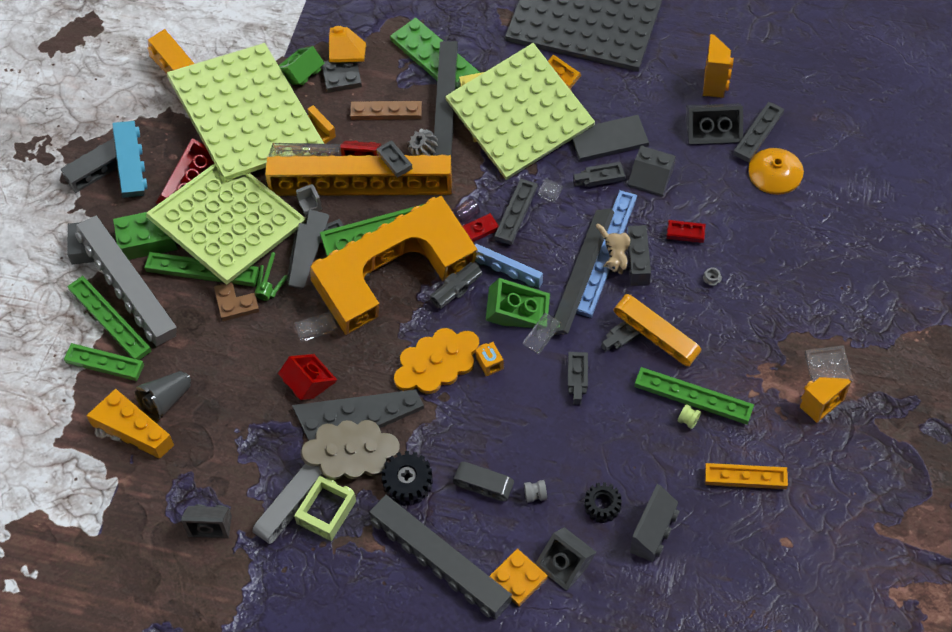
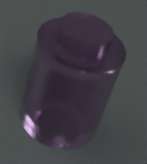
M469 198L452 212L463 226L480 214V208L473 199Z

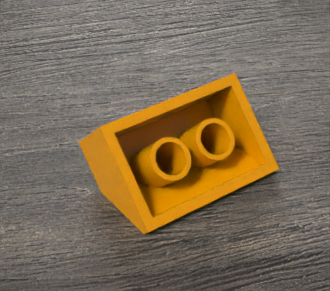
M710 34L703 96L724 98L725 91H729L734 58L730 57L731 50L714 34Z

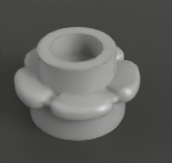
M709 268L704 272L703 280L705 283L715 286L721 282L722 276L718 269Z

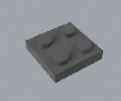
M324 61L325 64L322 65L327 93L362 87L357 62Z

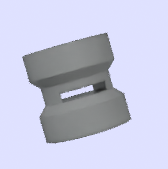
M544 480L533 484L531 482L524 483L527 503L537 499L540 501L547 500Z

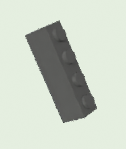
M114 137L61 168L64 179L75 193L118 169Z

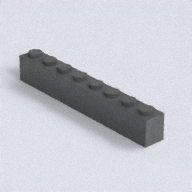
M385 495L369 512L370 522L374 527L383 529L387 537L394 542L398 541L405 552L408 554L413 553L420 564L425 567L428 565L433 569L432 572L439 579L444 578L449 582L448 585L454 591L458 592L459 590L464 594V598L473 605L475 603L479 606L480 611L489 618L491 616L496 620L512 602V594L389 496Z

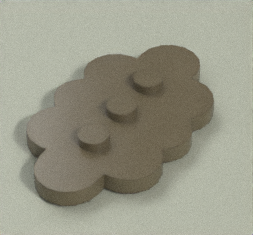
M346 420L342 421L338 426L328 423L321 425L315 434V439L309 440L303 445L301 458L309 466H319L323 476L328 479L336 480L343 475L349 479H357L363 473L369 476L379 475L382 472V468L384 469L386 460H389L391 456H396L400 449V444L394 435L381 433L379 426L373 421L364 420L357 425L352 421Z

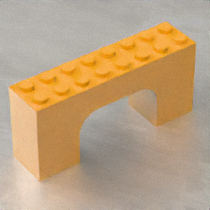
M441 195L437 198H430L422 206L412 208L406 215L401 214L389 224H382L378 227V230L372 233L367 232L356 242L351 241L347 243L343 249L332 251L328 257L314 261L310 266L311 282L344 334L347 335L379 316V302L364 280L368 273L405 253L417 252L424 255L430 261L441 280L444 281L450 274H457L470 262L474 263L478 249Z

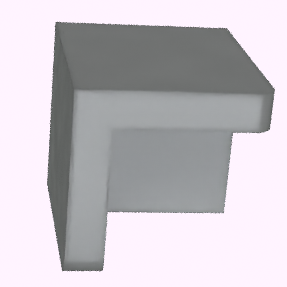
M313 184L296 190L298 203L305 216L309 209L314 211L322 210L320 197Z

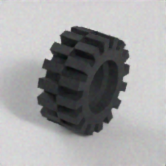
M603 482V486H600V483H596V487L592 485L590 491L587 490L584 508L587 515L590 514L592 520L594 517L596 518V522H599L600 519H603V523H606L607 519L612 521L613 517L616 518L621 510V494H618L617 488L613 489L612 484L608 487L605 482ZM598 497H607L611 501V505L608 508L602 509L596 506L595 500Z

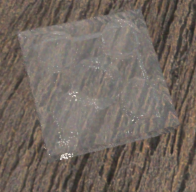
M844 345L805 350L804 355L811 381L814 382L819 377L849 379L852 383L853 377Z

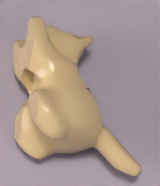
M596 224V228L605 239L610 256L603 267L622 274L627 266L625 252L630 245L629 235L625 232L621 234H608L603 226Z

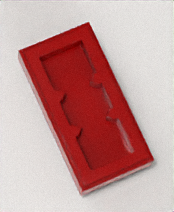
M491 213L462 227L472 242H475L496 232L499 225Z
M668 220L666 239L704 243L706 224Z

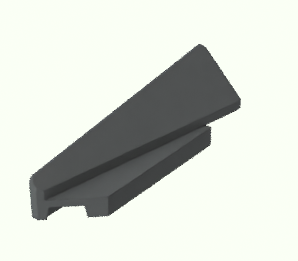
M311 209L308 210L305 216L306 222L304 224L299 223L295 230L287 274L288 286L302 289L305 286L310 266L314 261L321 241L320 232L325 230L329 219L328 214Z

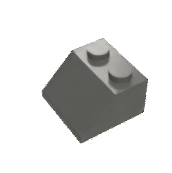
M640 146L628 186L663 197L674 170L676 156Z
M196 504L195 506L187 507L181 521L188 537L229 538L232 515L229 507L223 505L206 507L202 504Z
M564 527L553 533L535 564L565 590H569L587 569L597 552Z

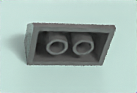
M740 103L686 105V126L689 144L740 142L743 139V106Z
M657 484L632 536L630 553L651 562L654 561L656 556L660 557L664 545H661L663 539H668L672 530L669 526L672 521L676 522L680 512L677 510L678 501L661 485Z

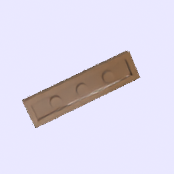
M422 101L351 102L350 117L351 120H422Z

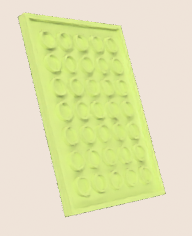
M265 43L167 72V78L224 181L266 168L267 157L302 156L324 148L323 140Z

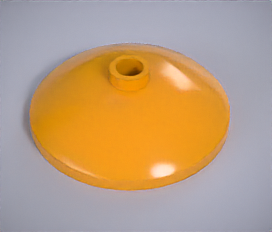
M768 148L759 151L753 156L749 163L748 174L752 183L761 191L781 195L795 190L800 185L804 170L801 161L793 153L780 148Z

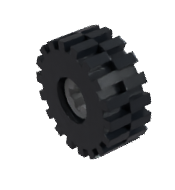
M405 451V455H401V452L396 453L397 457L391 456L389 463L386 461L384 469L382 468L381 478L384 492L390 498L393 497L396 503L400 500L401 505H406V502L414 505L415 500L420 503L422 496L426 498L428 491L431 492L433 476L428 460L425 461L424 456L418 457L417 452H413L412 455L409 454V451ZM406 473L410 474V478L408 479V481H405L404 477H402L405 476Z

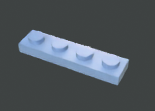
M475 244L478 249L475 259L477 263L490 266L493 270L508 274L511 278L519 279L529 286L540 288L542 285V272Z

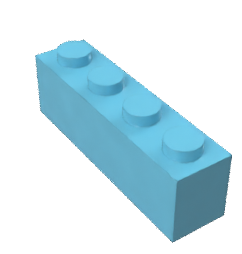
M135 121L112 123L122 198L144 196V190L148 188L146 178L143 179L142 172H145L144 161H140V155H143L142 145L138 144L137 138L140 137L139 127H135Z

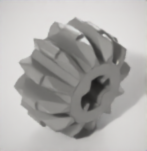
M420 129L419 132L415 131L414 136H410L411 140L407 144L412 156H431L432 153H436L434 149L438 147V139L430 130Z

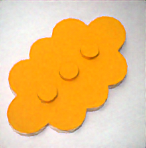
M442 328L437 330L433 337L421 338L417 342L416 347L406 348L401 353L400 364L402 367L394 374L396 387L402 391L418 388L422 393L433 394L440 389L441 385L453 384L457 380L458 375L467 374L473 369L474 358L472 355L476 353V349L479 347L478 336L471 331H463L456 334L451 329Z

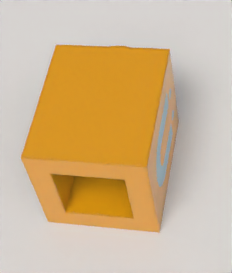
M494 342L482 344L476 349V359L486 377L504 369V360Z

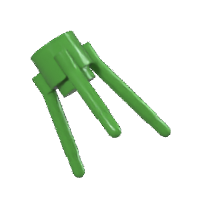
M274 252L271 253L263 281L264 266H260L255 296L263 301H268L270 297L274 298L276 292L287 279V275H284L274 289L272 288L273 285L267 282L274 261Z

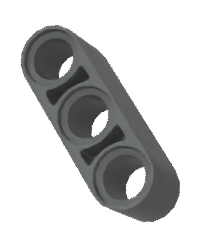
M460 462L453 478V483L461 488L499 501H507L514 485V480L506 475L468 462Z

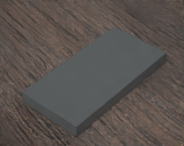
M639 115L595 124L572 139L579 162L639 149L640 146H649V141Z

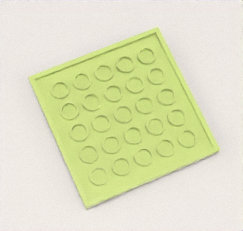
M534 43L445 96L446 101L506 180L595 125L593 118Z
M215 164L146 213V217L226 285L294 233L299 223L304 224L306 222L305 217L252 174L248 173L224 181Z

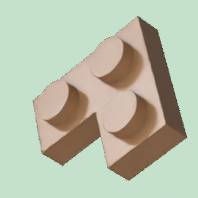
M232 282L227 285L214 286L222 322L259 312L255 293L236 297Z

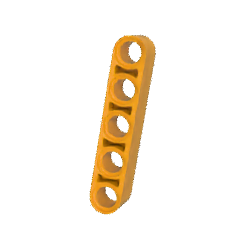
M625 294L615 306L614 313L683 365L691 366L700 354L701 348L697 343L633 296Z

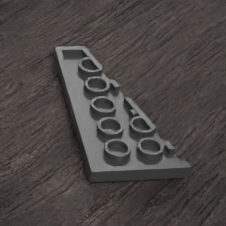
M416 390L298 404L292 405L309 441L315 439L318 428L323 424L328 423L338 426L342 421L348 420L358 425L361 421L370 420L375 422L379 428H382L423 410L424 404Z

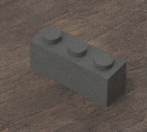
M646 225L628 226L627 234L630 237V245L627 251L631 286L650 285L651 267Z

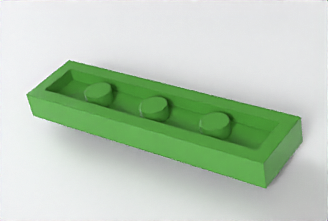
M71 343L64 357V361L67 364L134 381L138 380L144 367L143 361Z

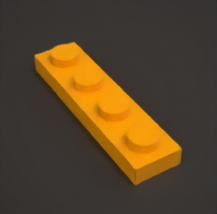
M706 463L705 485L787 489L788 472L787 467Z

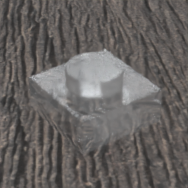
M546 178L538 191V196L554 203L561 193L563 185Z

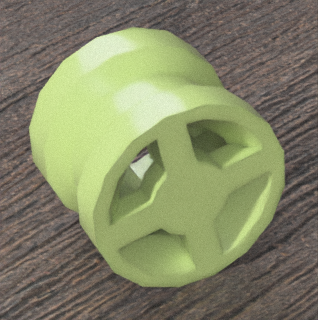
M686 404L678 417V422L681 424L685 423L690 429H693L701 415V411H694L691 409V406Z

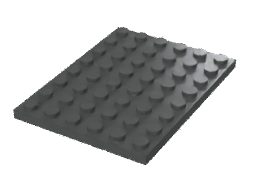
M519 0L507 30L505 41L526 46L534 43L539 49L639 72L663 0Z

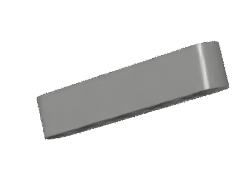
M305 464L259 518L252 532L269 544L274 542L294 518L295 513L318 477L321 476L326 479L321 473L320 467Z

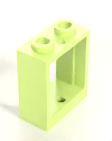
M319 476L294 515L296 524L332 541L356 503L354 491L347 486L337 485L334 480ZM322 488L345 499L330 524L307 513Z

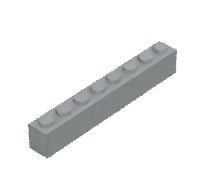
M97 215L77 224L75 236L78 242L84 244L86 253L89 257H93L97 269L103 271L107 283L113 285L117 297L123 299L127 311L133 313L137 325L145 330L147 339L150 342L152 341L155 346H158L176 337V325Z

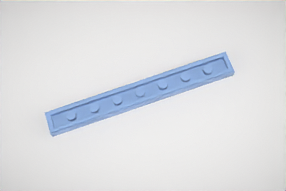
M619 191L612 209L615 213L608 228V234L624 233L637 200V195ZM605 239L576 314L592 318L610 271L609 268L603 267L610 258Z

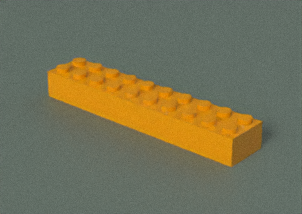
M371 155L267 157L265 175L268 188L278 196H297V189L310 184L314 185L318 195H452L451 155H405L412 164L413 169L398 178L379 156Z

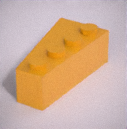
M166 29L148 39L147 49L149 57L166 74L167 72L194 64Z
M117 389L113 390L86 415L91 426L97 429L100 428L105 433L111 436L114 435L128 444L131 443L137 446L138 449L159 459L174 446L170 434Z

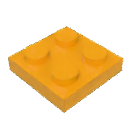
M518 548L489 576L512 594V601L518 607L548 579V575Z

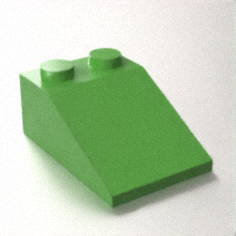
M498 278L489 286L486 321L502 326L546 329L550 293Z

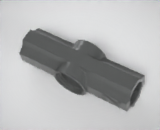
M470 262L457 274H450L445 279L444 284L430 295L433 305L442 309L455 297L463 296L468 290L469 285L482 276L479 266L475 262Z

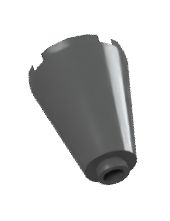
M178 371L141 384L135 388L138 389L135 391L136 399L143 410L147 409L150 412L148 416L151 419L159 420L190 388L191 378L187 373Z

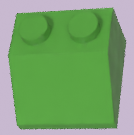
M310 46L298 49L278 66L289 83L292 85H303L309 80L308 77L311 74L315 75L321 70L320 67L325 63L316 49Z

